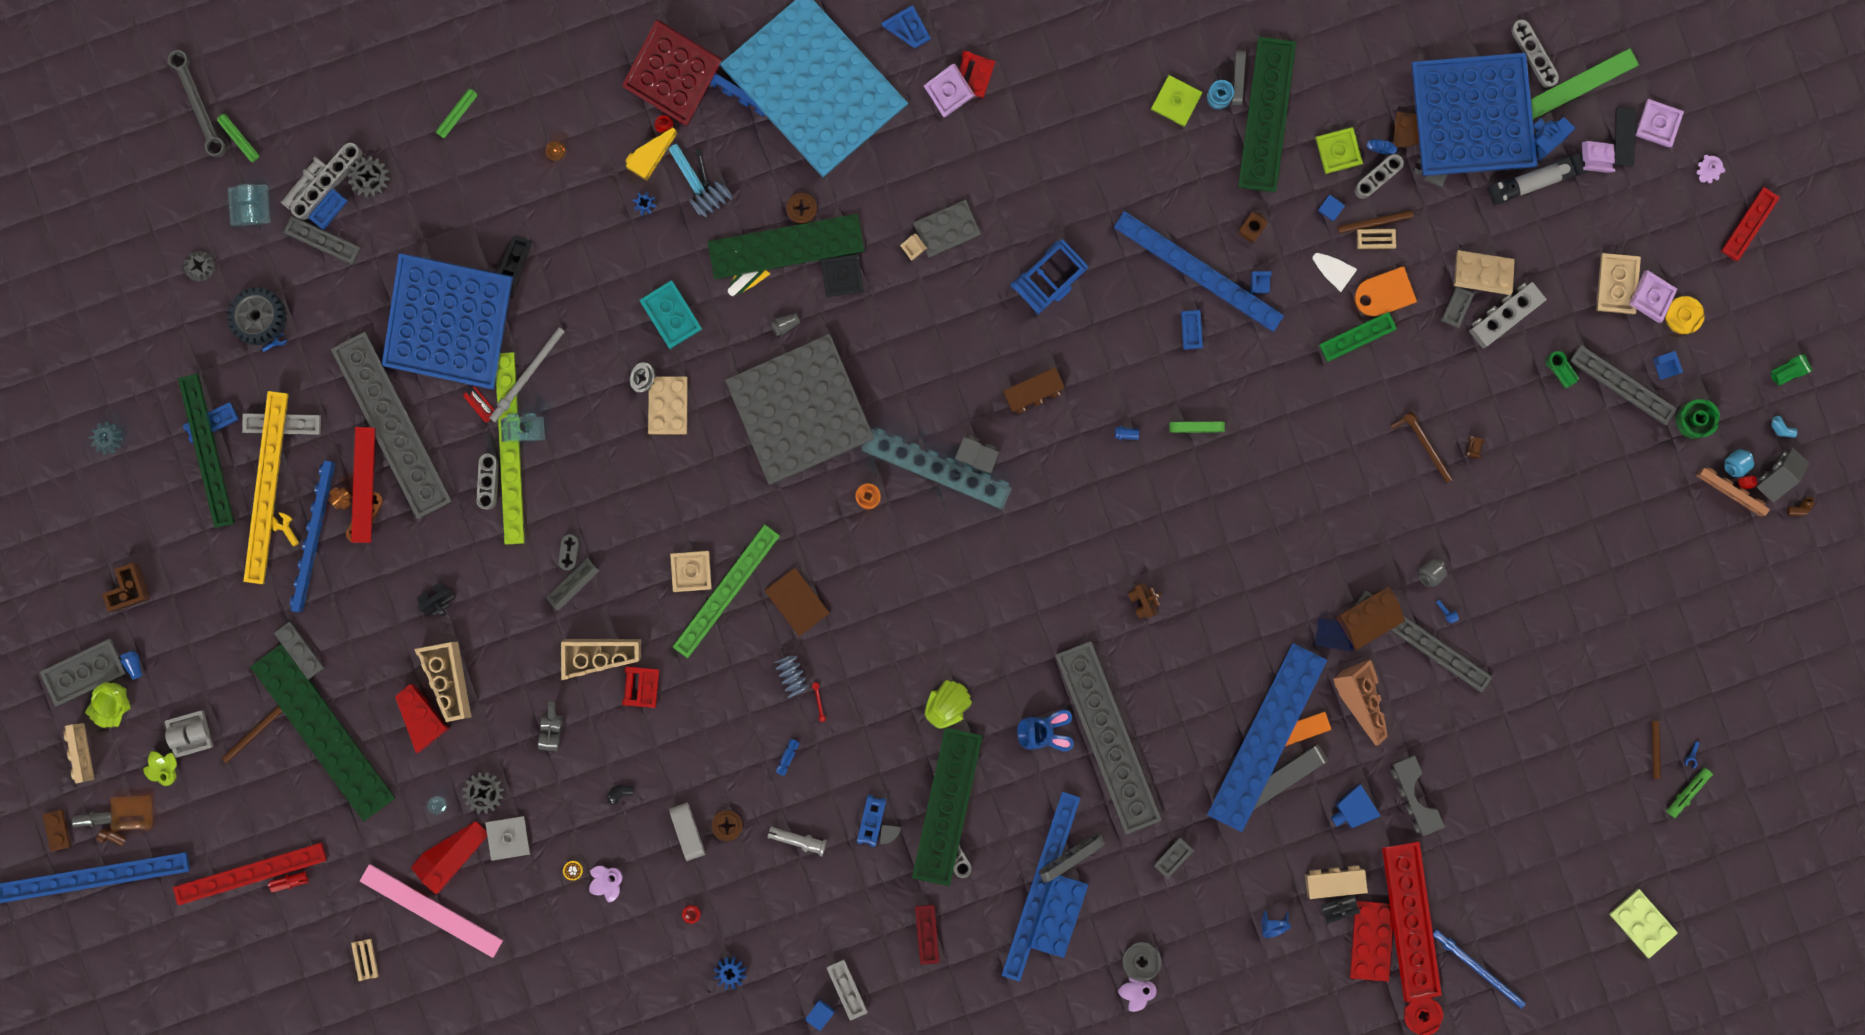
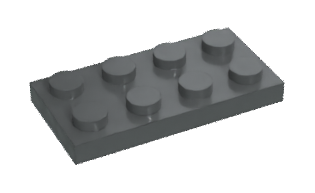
M108 639L41 671L40 675L55 707H58L94 690L102 682H111L128 673L120 662L121 658L112 639Z

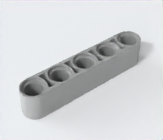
M353 143L345 144L291 206L292 214L300 220L309 219V215L331 189L335 190L351 172L350 166L355 167V161L359 162L363 155L361 149ZM351 149H356L355 156L348 157V152ZM343 163V169L336 172V165ZM330 177V184L323 186V180ZM313 192H318L316 200L310 199V195ZM305 206V212L302 215H298L299 207Z

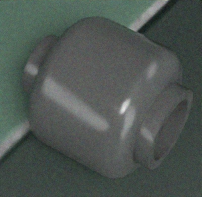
M1428 559L1418 570L1419 580L1427 587L1438 586L1447 576L1446 564L1440 559Z

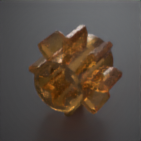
M335 487L329 492L331 497L328 500L337 510L340 508L346 510L352 504L349 500L353 497L345 487L341 489Z

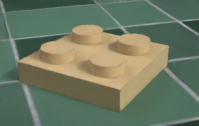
M709 551L670 554L673 592L712 589Z

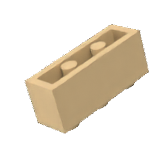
M1359 865L1348 866V870H1340V867L1329 868V872H1321V869L1310 870V874H1305L1307 897L1309 899L1368 893L1365 869L1360 868Z

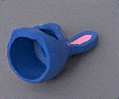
M1063 709L1046 718L1025 717L1019 722L1017 727L1020 745L1027 750L1049 746L1062 752L1070 751L1074 746L1072 738L1054 735L1053 728L1069 724L1072 720L1071 712Z

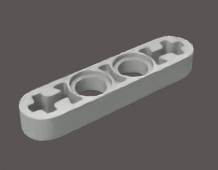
M1518 20L1511 28L1512 35L1522 52L1526 53V59L1542 86L1546 88L1553 87L1559 80L1556 69L1529 23L1525 20ZM1518 25L1525 27L1523 33L1521 31L1517 32ZM1527 34L1530 35L1529 37L1525 38L1523 41L1521 40V38H1523L1524 35H1525V36H1526ZM1526 41H1533L1535 49L1532 51L1528 50L1525 47ZM1537 57L1544 59L1545 64L1543 67H1538L1535 64ZM1546 67L1549 68L1546 71L1548 76H1553V79L1551 80L1552 83L1550 81L1546 82L1545 78L1547 77L1545 71L1542 74L1540 73V71H1543Z

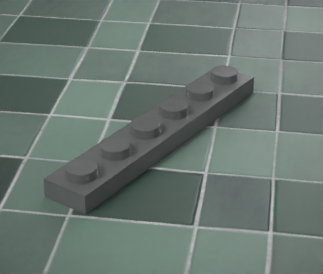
M1582 345L1578 347L1569 361L1663 425H1667L1677 408Z

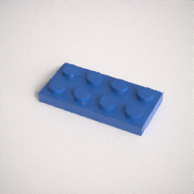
M1061 875L1049 881L1028 947L1062 958L1065 957L1088 888L1087 883Z

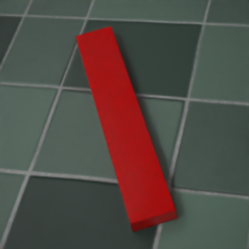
M355 427L351 542L372 543L376 428Z

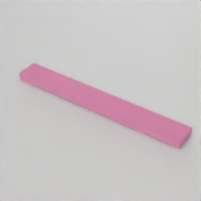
M372 864L368 865L360 879V882L492 958H494L504 941Z

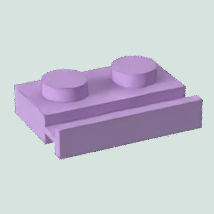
M1592 141L1582 142L1583 161L1585 162L1583 170L1605 173L1615 172V169H1613V163H1615L1614 144Z

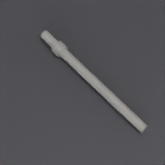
M558 327L506 397L498 402V407L489 417L493 422H496L502 413L509 409L511 401L563 335L564 330Z

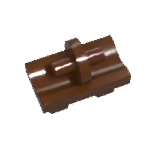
M1145 582L1135 586V589L1128 593L1132 602L1140 599L1143 606L1135 609L1138 618H1151L1158 614L1156 606L1161 605L1158 597L1162 596L1161 592L1156 594L1153 587L1147 589Z

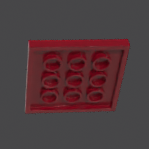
M656 20L622 87L687 126L723 59L660 20Z

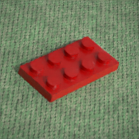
M1356 901L1360 913L1355 914L1353 920L1349 978L1389 981L1393 933L1390 903Z

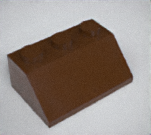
M1390 587L1384 588L1336 617L1355 650L1405 622L1400 604Z

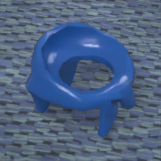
M1264 911L1261 920L1262 936L1264 938H1271L1291 928V924L1288 921L1289 912H1286L1284 921L1268 920L1267 912Z

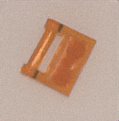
M152 795L111 797V831L119 832V830L128 829L152 830ZM144 815V821L120 822V816Z

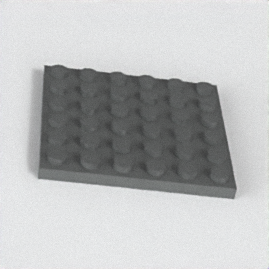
M830 334L725 380L769 485H773L875 440Z

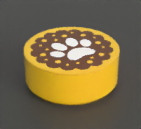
M570 861L565 864L563 874L568 880H577L583 874V867L578 861Z

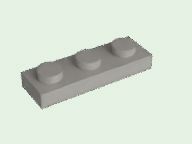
M845 959L827 966L826 968L849 1020L851 1021L868 1013Z

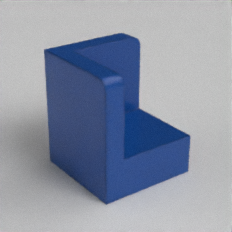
M1252 271L1250 274V293H1270L1271 271Z
M1676 351L1653 358L1660 380L1683 373Z
M819 999L805 1020L821 1031L835 1010Z

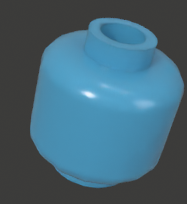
M1743 449L1735 450L1725 459V470L1733 477H1743L1754 467L1753 455Z

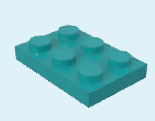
M672 280L639 300L669 349L674 348L703 330Z

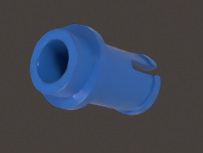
M1120 425L1115 428V438L1119 441L1121 439L1138 440L1139 428H1124Z

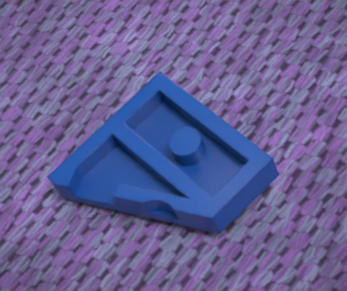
M913 5L881 23L884 28L915 49L932 40Z

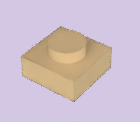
M916 233L900 245L911 261L927 249Z

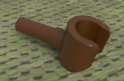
M1408 412L1401 420L1390 426L1394 429L1405 422L1411 425L1418 417L1413 412Z

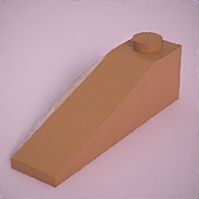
M1370 659L1342 670L1333 680L1340 697L1376 746L1382 743L1388 735L1384 714L1380 712L1379 708L1381 695H1377L1375 684L1378 683V678Z

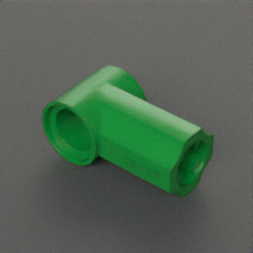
M1556 351L1546 356V366L1554 372L1565 389L1579 380L1563 352ZM1554 355L1558 356L1560 359V362L1557 366L1554 365L1552 362V358Z
M1803 353L1770 372L1773 381L1777 386H1780L1795 377L1798 378L1811 372L1813 369Z

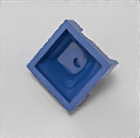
M1565 117L1560 121L1550 120L1547 124L1541 118L1533 125L1537 130L1534 137L1538 160L1541 161L1575 130V127Z

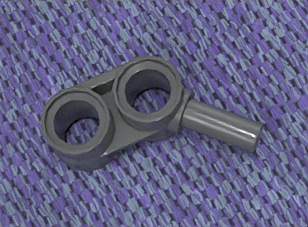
M549 701L547 703L548 714L543 713L540 729L543 733L541 732L539 736L538 749L558 752L563 716L555 714V702Z

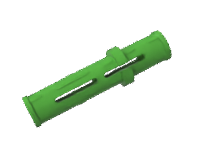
M1703 767L1681 794L1678 793L1677 799L1666 812L1673 818H1677L1679 813L1691 804L1692 798L1701 790L1713 774Z

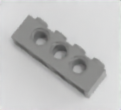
M1526 282L1516 289L1518 293L1513 297L1508 295L1501 301L1503 304L1500 307L1494 306L1486 312L1488 315L1483 320L1479 318L1471 324L1473 328L1469 332L1482 348L1490 345L1547 300L1533 282L1528 285ZM1519 297L1525 300L1524 307L1518 305L1517 300ZM1503 309L1510 311L1511 316L1509 319L1503 316ZM1488 321H1493L1495 323V330H1490L1488 328Z

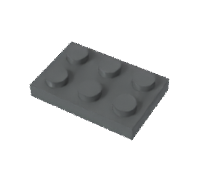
M966 200L913 223L920 240L927 247L925 251L928 258L981 236Z

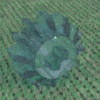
M105 422L103 426L101 423H98V430L91 429L95 434L94 436H89V439L94 440L90 445L96 447V452L100 453L102 451L103 454L107 455L109 451L115 453V447L121 448L118 441H123L124 439L118 437L122 431L116 430V424L110 425L109 422ZM105 435H107V438L109 439L108 442L104 438Z

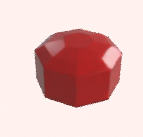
M1756 477L1738 478V488H1754L1757 485Z
M688 905L683 909L682 918L686 923L694 924L700 920L701 911L698 906Z

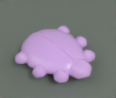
M1704 155L1705 160L1698 163V166L1701 167L1700 170H1697V174L1700 175V182L1708 181V183H1712L1714 178L1719 180V175L1725 172L1722 161L1716 156Z

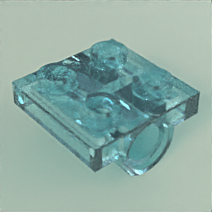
M241 184L228 188L230 226L270 224L268 186L266 184Z

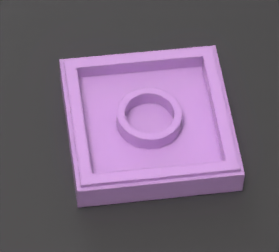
M955 64L950 65L923 85L943 117H947L975 96Z
M1647 99L1635 136L1671 148L1684 111Z
M1646 270L1642 274L1629 305L1660 323L1669 309L1677 288Z

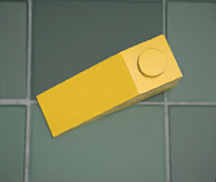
M672 128L636 149L634 154L630 153L626 159L627 169L647 181L678 134L677 131Z

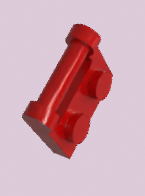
M963 51L961 56L963 59L959 71L965 77L969 62H975L968 85L975 96L984 99L996 61Z
M625 666L626 683L622 705L656 708L660 670ZM634 673L639 674L637 700H632Z

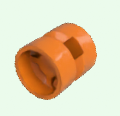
M863 484L856 491V501L863 509H874L880 503V491L873 484Z

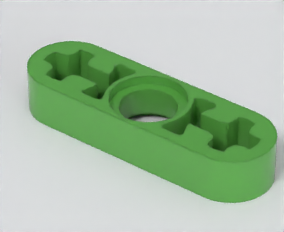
M1170 422L1169 432H1225V422Z

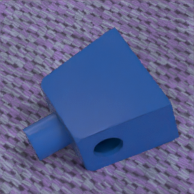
M1357 784L1335 803L1339 812L1330 818L1336 827L1346 822L1350 828H1354L1380 817V814L1362 785Z

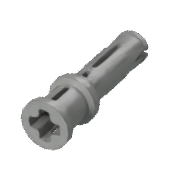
M314 156V161L307 169L303 170V176L281 201L289 210H291L294 201L326 166L317 157Z
M773 826L770 827L769 832L772 833H768L769 839L798 846L804 852L811 851L818 853L821 857L823 856L827 840L821 841L812 838L811 835L804 837L774 828Z

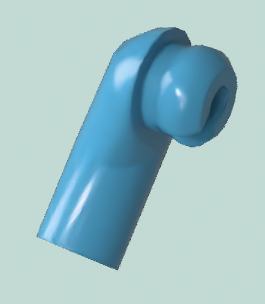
M1780 416L1773 417L1771 425L1778 436L1796 438L1797 428L1787 427Z

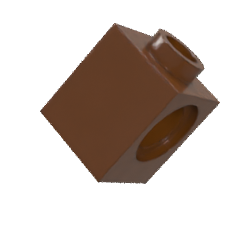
M1252 212L1238 231V234L1253 244L1268 224L1265 221L1266 218L1258 212L1256 214ZM1250 222L1257 223V231H1252L1249 228Z

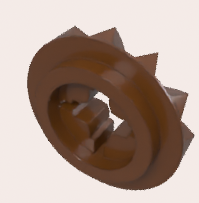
M797 193L788 200L786 211L794 222L803 224L813 219L817 211V205L809 194ZM801 200L804 207L810 208L804 210L803 216H801L799 210L793 209L800 206Z
M721 811L712 820V831L720 840H734L742 831V820L734 811ZM726 817H728L730 824H735V826L729 828L728 834L724 827H719V825L725 823Z

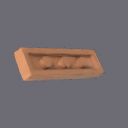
M1707 467L1699 469L1696 473L1697 477L1755 514L1766 516L1770 509L1765 506L1766 503L1758 498L1753 499L1749 496L1750 493L1742 488L1737 489L1729 479L1718 477L1715 470Z

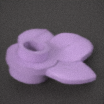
M596 866L590 870L591 875L595 879L590 884L589 892L593 895L604 894L609 903L614 901L620 894L619 885L623 880L621 871L617 868L607 869L604 866ZM610 875L615 877V881L611 880Z
M1129 978L1130 982L1122 985L1118 993L1126 1000H1130L1129 1011L1142 1010L1145 1008L1147 1001L1152 1000L1156 996V986L1150 981L1137 982ZM1145 987H1148L1150 989V993L1148 995L1144 994L1143 992Z

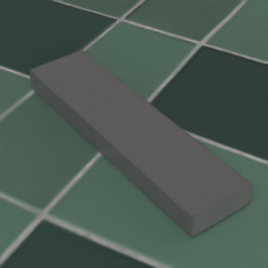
M294 216L290 217L283 232L352 265L355 264L362 249Z

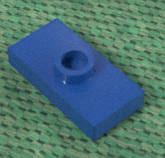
M332 188L308 218L325 230L347 204L348 200Z
M1200 310L1181 311L1183 350L1202 349Z

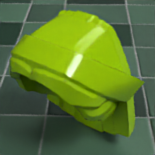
M944 681L938 691H932L929 696L924 713L926 719L939 729L949 727L963 720V712L972 704L971 696L967 693L968 690L960 683Z
M102 682L93 690L92 702L85 714L90 716L89 719L93 720L99 727H119L123 714L131 709L127 699V689L116 683Z

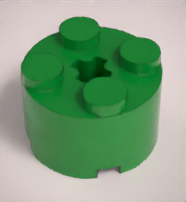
M1696 399L1683 404L1675 415L1678 430L1689 439H1699L1713 434L1718 428L1720 418L1718 408L1712 402L1703 399ZM1696 416L1700 417L1698 422H1696L1695 420L1697 418Z

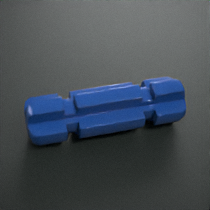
M790 739L787 745L788 748L785 749L780 760V765L778 764L776 768V773L782 776L786 774L787 766L790 765L796 753L794 751L799 746L797 740Z

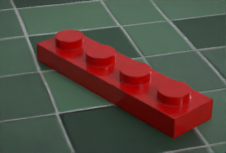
M1763 187L1721 249V252L1734 261H1739L1780 197Z

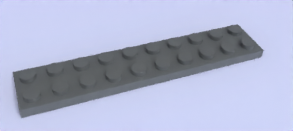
M363 332L332 348L331 351L369 426L376 428L375 437L416 518L420 519L452 503L453 501L384 366H382V362L367 333Z
M1089 641L1056 654L1057 662L1125 834L1127 835L1162 821L1092 642Z

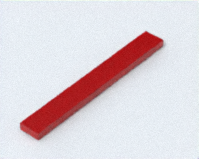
M321 842L172 888L177 905L179 906L327 861Z

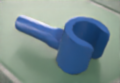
M284 333L280 336L277 335L275 341L262 347V351L265 352L277 345L284 346L287 343V339L283 342L278 341V338L284 336Z
M1440 600L1436 602L1445 614L1448 623H1454L1459 620L1456 611L1449 613Z
M1695 741L1690 756L1684 759L1685 766L1688 765L1690 760H1693L1692 769L1697 767L1695 757L1699 742Z

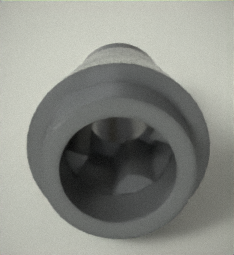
M794 313L775 318L770 324L776 336H783L800 324V320L797 314Z

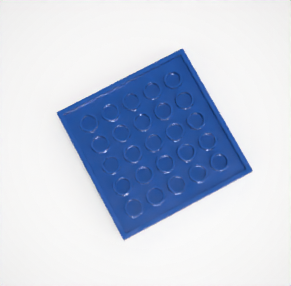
M1526 53L1411 63L1422 176L1537 167Z
M399 253L382 366L495 389L513 276Z

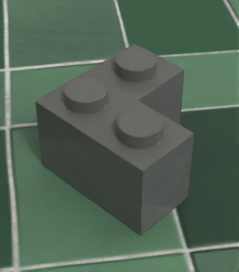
M968 435V438L963 437L955 461L991 475L999 454L996 451L997 447L990 444L983 446L981 443H978V438Z
M1794 448L1788 452L1783 451L1777 457L1778 461L1772 466V470L1770 472L1765 471L1759 477L1760 482L1757 488L1773 503L1801 481L1810 464Z

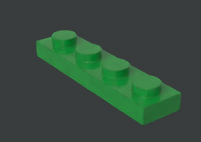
M1387 312L1320 344L1319 347L1326 362H1329L1397 328L1390 313Z

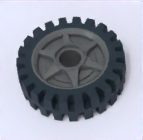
M251 287L248 288V291H241L242 294L235 296L236 300L230 302L232 307H228L227 310L229 312L227 314L228 325L232 333L245 343L254 346L267 345L270 343V340L275 341V337L282 334L280 332L281 329H285L284 322H287L285 317L287 311L284 309L285 305L282 300L271 291L256 287V289ZM260 313V317L254 320V316Z

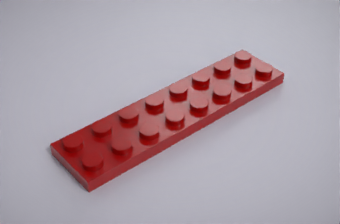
M1420 842L1382 847L1404 1002L1441 996Z

